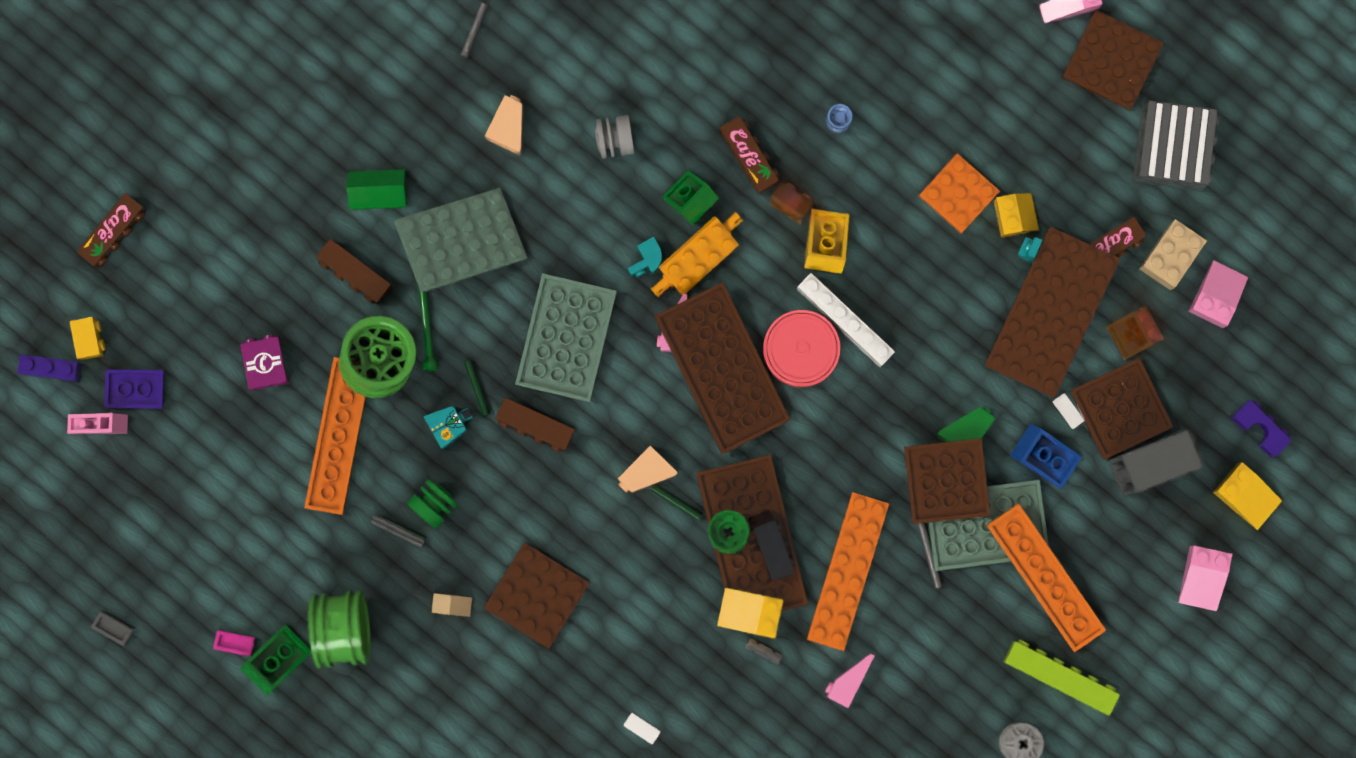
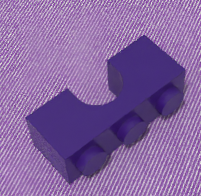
M20 354L17 373L24 376L46 377L80 383L83 364L76 361Z
M1248 400L1230 418L1243 431L1248 430L1253 424L1261 426L1264 430V437L1258 445L1271 458H1274L1292 441L1289 438L1290 435L1285 429L1277 427L1274 424L1276 422L1274 418L1269 414L1265 415L1261 411L1262 407L1256 401Z

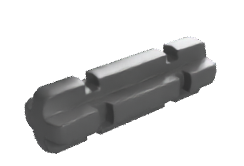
M749 639L746 644V649L754 650L755 654L766 660L770 659L776 665L782 659L781 654L773 653L772 649L761 643L757 644V641Z

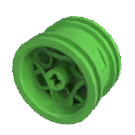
M383 316L368 317L354 324L343 340L339 357V369L348 387L354 392L369 398H384L399 391L407 382L415 363L416 349L412 335L398 321ZM378 335L386 336L389 340L382 339ZM367 340L369 346L362 347L360 346L359 341ZM398 350L401 356L393 357L391 351ZM357 357L360 365L353 366L351 359ZM392 369L397 373L393 378L387 375ZM370 371L374 372L377 377L375 379H369L366 376V373Z
M357 590L355 594L353 591H347L345 595L331 597L327 593H322L320 597L317 594L311 595L309 602V635L313 659L317 668H324L325 664L328 668H331L335 663L351 662L353 665H358L360 661L362 664L369 663L371 654L370 621L366 598L362 590Z

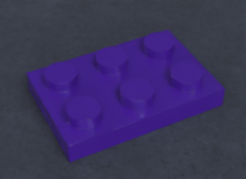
M105 370L104 408L164 409L165 371Z

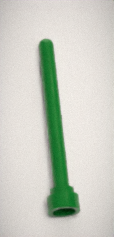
M419 289L426 355L422 363L423 371L438 370V361L433 358L427 292L421 293Z

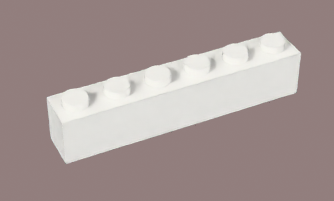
M812 273L797 287V290L879 367L893 355L895 351Z

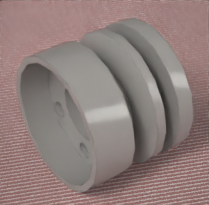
M629 115L616 116L615 125H611L609 117L606 118V127H602L601 119H596L595 134L597 148L602 155V159L607 158V149H610L611 157L615 156V148H619L622 156L634 154Z
M1015 722L1007 725L999 735L998 745L1005 758H1039L1043 751L1044 742L1042 735L1035 727L1026 723ZM1019 740H1022V741L1026 740V741L1024 742L1025 745H1026L1025 748H1023V747H1020V748H1019V746H1020V744L1018 743Z

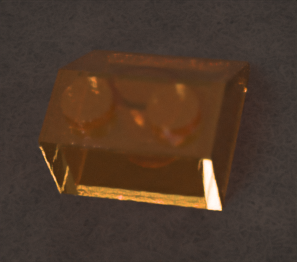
M782 182L770 197L769 205L798 224H801L813 207L812 198L805 193L801 195L796 192V188L790 183L784 184Z
M1146 305L1106 326L1124 360L1164 339Z

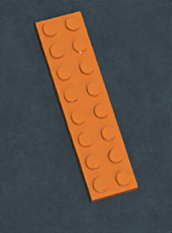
M336 357L333 358L304 508L343 515L366 397L348 387L339 369V358ZM351 360L353 366L360 365L358 361ZM371 371L366 373V376H367L369 379H370Z
M852 492L807 640L844 651L889 503Z
M1019 503L986 525L1073 652H1076L1106 631Z

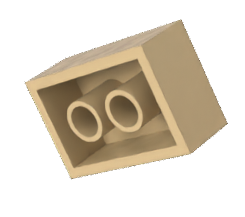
M1175 219L1169 224L1139 269L1169 290H1172L1177 286L1207 240Z

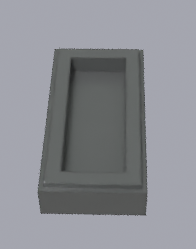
M103 611L99 612L91 626L95 631L124 647L135 630Z

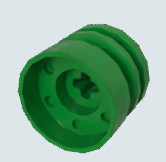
M427 479L425 483L431 489L427 491L421 486L420 489L424 493L423 498L414 494L406 504L437 530L445 521L440 512L444 511L447 514H451L452 512L446 507L449 503L455 509L458 504L454 501L452 495L441 485Z
M731 510L722 511L716 514L710 521L708 527L709 539L713 547L719 552L735 554L741 551L748 542V524L745 518L738 512ZM730 529H732V534L734 536H729L728 538H726V534L724 531H729Z

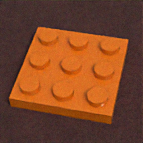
M957 153L923 190L919 197L962 234L1000 191Z

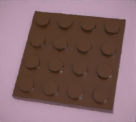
M1095 10L1062 78L1130 111L1164 43Z
M1140 358L1070 390L1103 460L1173 427Z
M981 438L904 447L912 524L990 516Z
M524 542L484 606V609L550 649L590 583Z

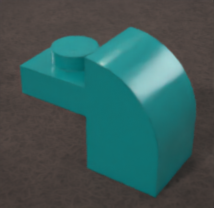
M654 237L637 246L643 260L628 268L631 277L636 276L638 278L644 275L646 269H649L653 275L659 269L662 253Z
M1025 237L1018 256L1032 264L1042 240L1036 237L1033 240Z

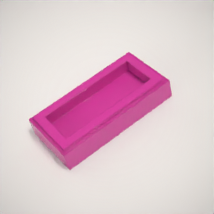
M217 630L213 649L251 657L256 637Z

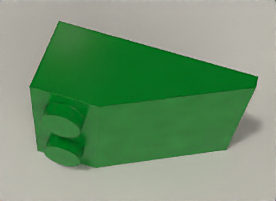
M284 625L243 664L240 670L268 696L312 651Z

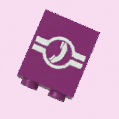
M275 334L264 336L263 340L258 341L256 338L247 339L244 344H240L248 388L251 391L289 383L280 347L281 338L275 337Z

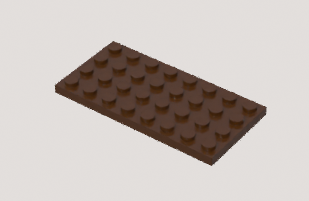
M1049 227L984 366L1055 398L1120 258L1053 227Z
M723 282L654 316L721 454L790 421Z
M771 455L696 473L708 524H710V521L716 514L731 510L742 515L749 528L748 542L741 551L735 554H724L715 549L724 589L729 588L783 600L781 611L808 605ZM770 510L775 520L780 521L783 531H780L781 537L786 538L789 548L786 549L788 555L792 554L795 566H792L795 573L774 581L770 577L759 544L755 538V533L748 518ZM730 529L729 531H724L726 534V538H728L729 536H734L732 534V529Z

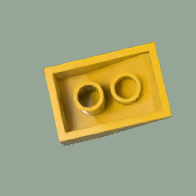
M817 209L811 210L805 252V269L842 274L846 261L849 214Z
M1243 462L1237 463L1213 491L1218 498L1256 530L1262 526L1282 502L1265 482Z
M725 588L717 626L775 638L783 600Z

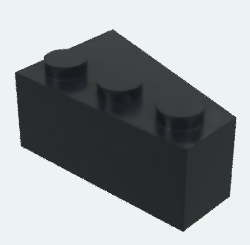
M770 510L748 518L772 580L774 581L795 573L792 567L795 566L792 554L788 555L786 550L789 548L788 542L780 534V531H783L780 521L774 519Z

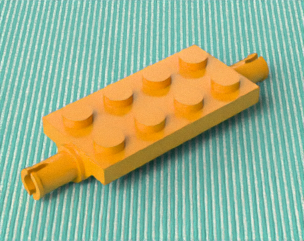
M734 212L724 223L720 222L715 216L658 267L663 273V278L650 288L653 293L659 298L670 286H674L682 296L686 294L739 246L732 237L731 231L743 222L742 218Z

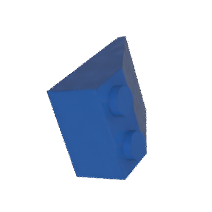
M1032 424L1028 426L1010 457L1060 489L1063 488L1082 458L1046 431Z

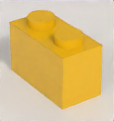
M94 317L70 321L77 359L82 361L104 356L105 343L103 339H100L99 332L102 331L100 321H97Z

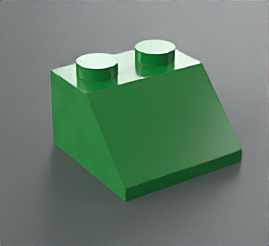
M689 170L662 196L682 218L692 225L719 199L707 183Z

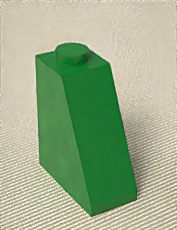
M979 407L940 430L936 436L945 442L980 439L984 436L995 417L992 416L993 412L988 408L983 407L982 409Z

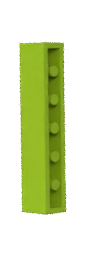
M1022 640L1012 642L1003 660L1004 663L1110 716L1120 696L1116 693V688L1108 684L1104 687L1098 684V679L1090 675L1087 678L1080 675L1081 670L1072 666L1069 669L1063 666L1065 662L1055 657L1053 660L1047 658V653L1042 650L1036 649V651H1033L1029 648L1030 644Z

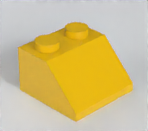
M1031 193L996 197L994 205L1001 238L1039 231Z

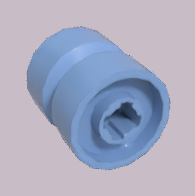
M844 104L834 105L830 108L826 118L827 127L834 133L846 131L852 121V112Z

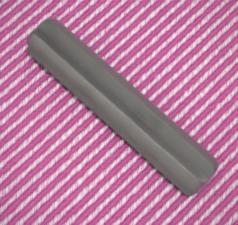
M377 514L372 518L371 523L418 547L423 546L425 542L424 537Z

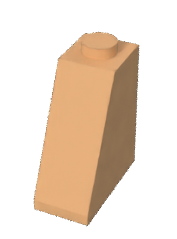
M505 95L485 134V138L509 151L521 155L523 105L520 103L521 100L513 95H510V97Z
M649 446L618 478L620 481L618 485L626 493L628 490L633 493L672 478L678 472Z

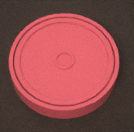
M795 310L783 314L769 327L763 343V356L767 368L780 382L798 388L811 387L824 381L835 369L840 356V340L834 326L825 317L809 310Z

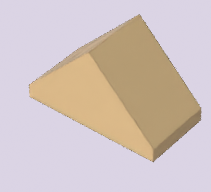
M434 593L432 613L470 617L472 597Z

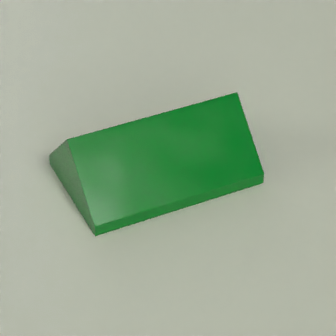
M405 169L348 172L346 190L349 210L407 208Z

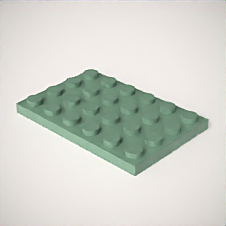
M501 188L394 221L421 293L527 259Z
M542 273L515 385L590 403L617 291Z
M1040 480L987 486L990 516L928 522L935 571L1010 562V559L986 525L1017 503L1020 504L1049 547Z

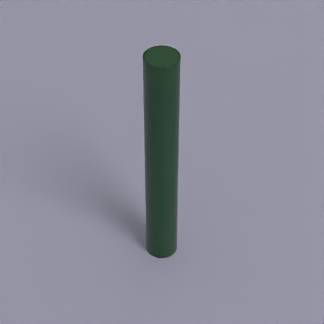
M466 361L464 364L483 417L490 415L472 361Z
M655 484L652 486V492L699 521L703 514Z

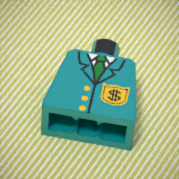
M454 406L424 416L443 450L467 431L464 422L473 418L468 408L457 413Z

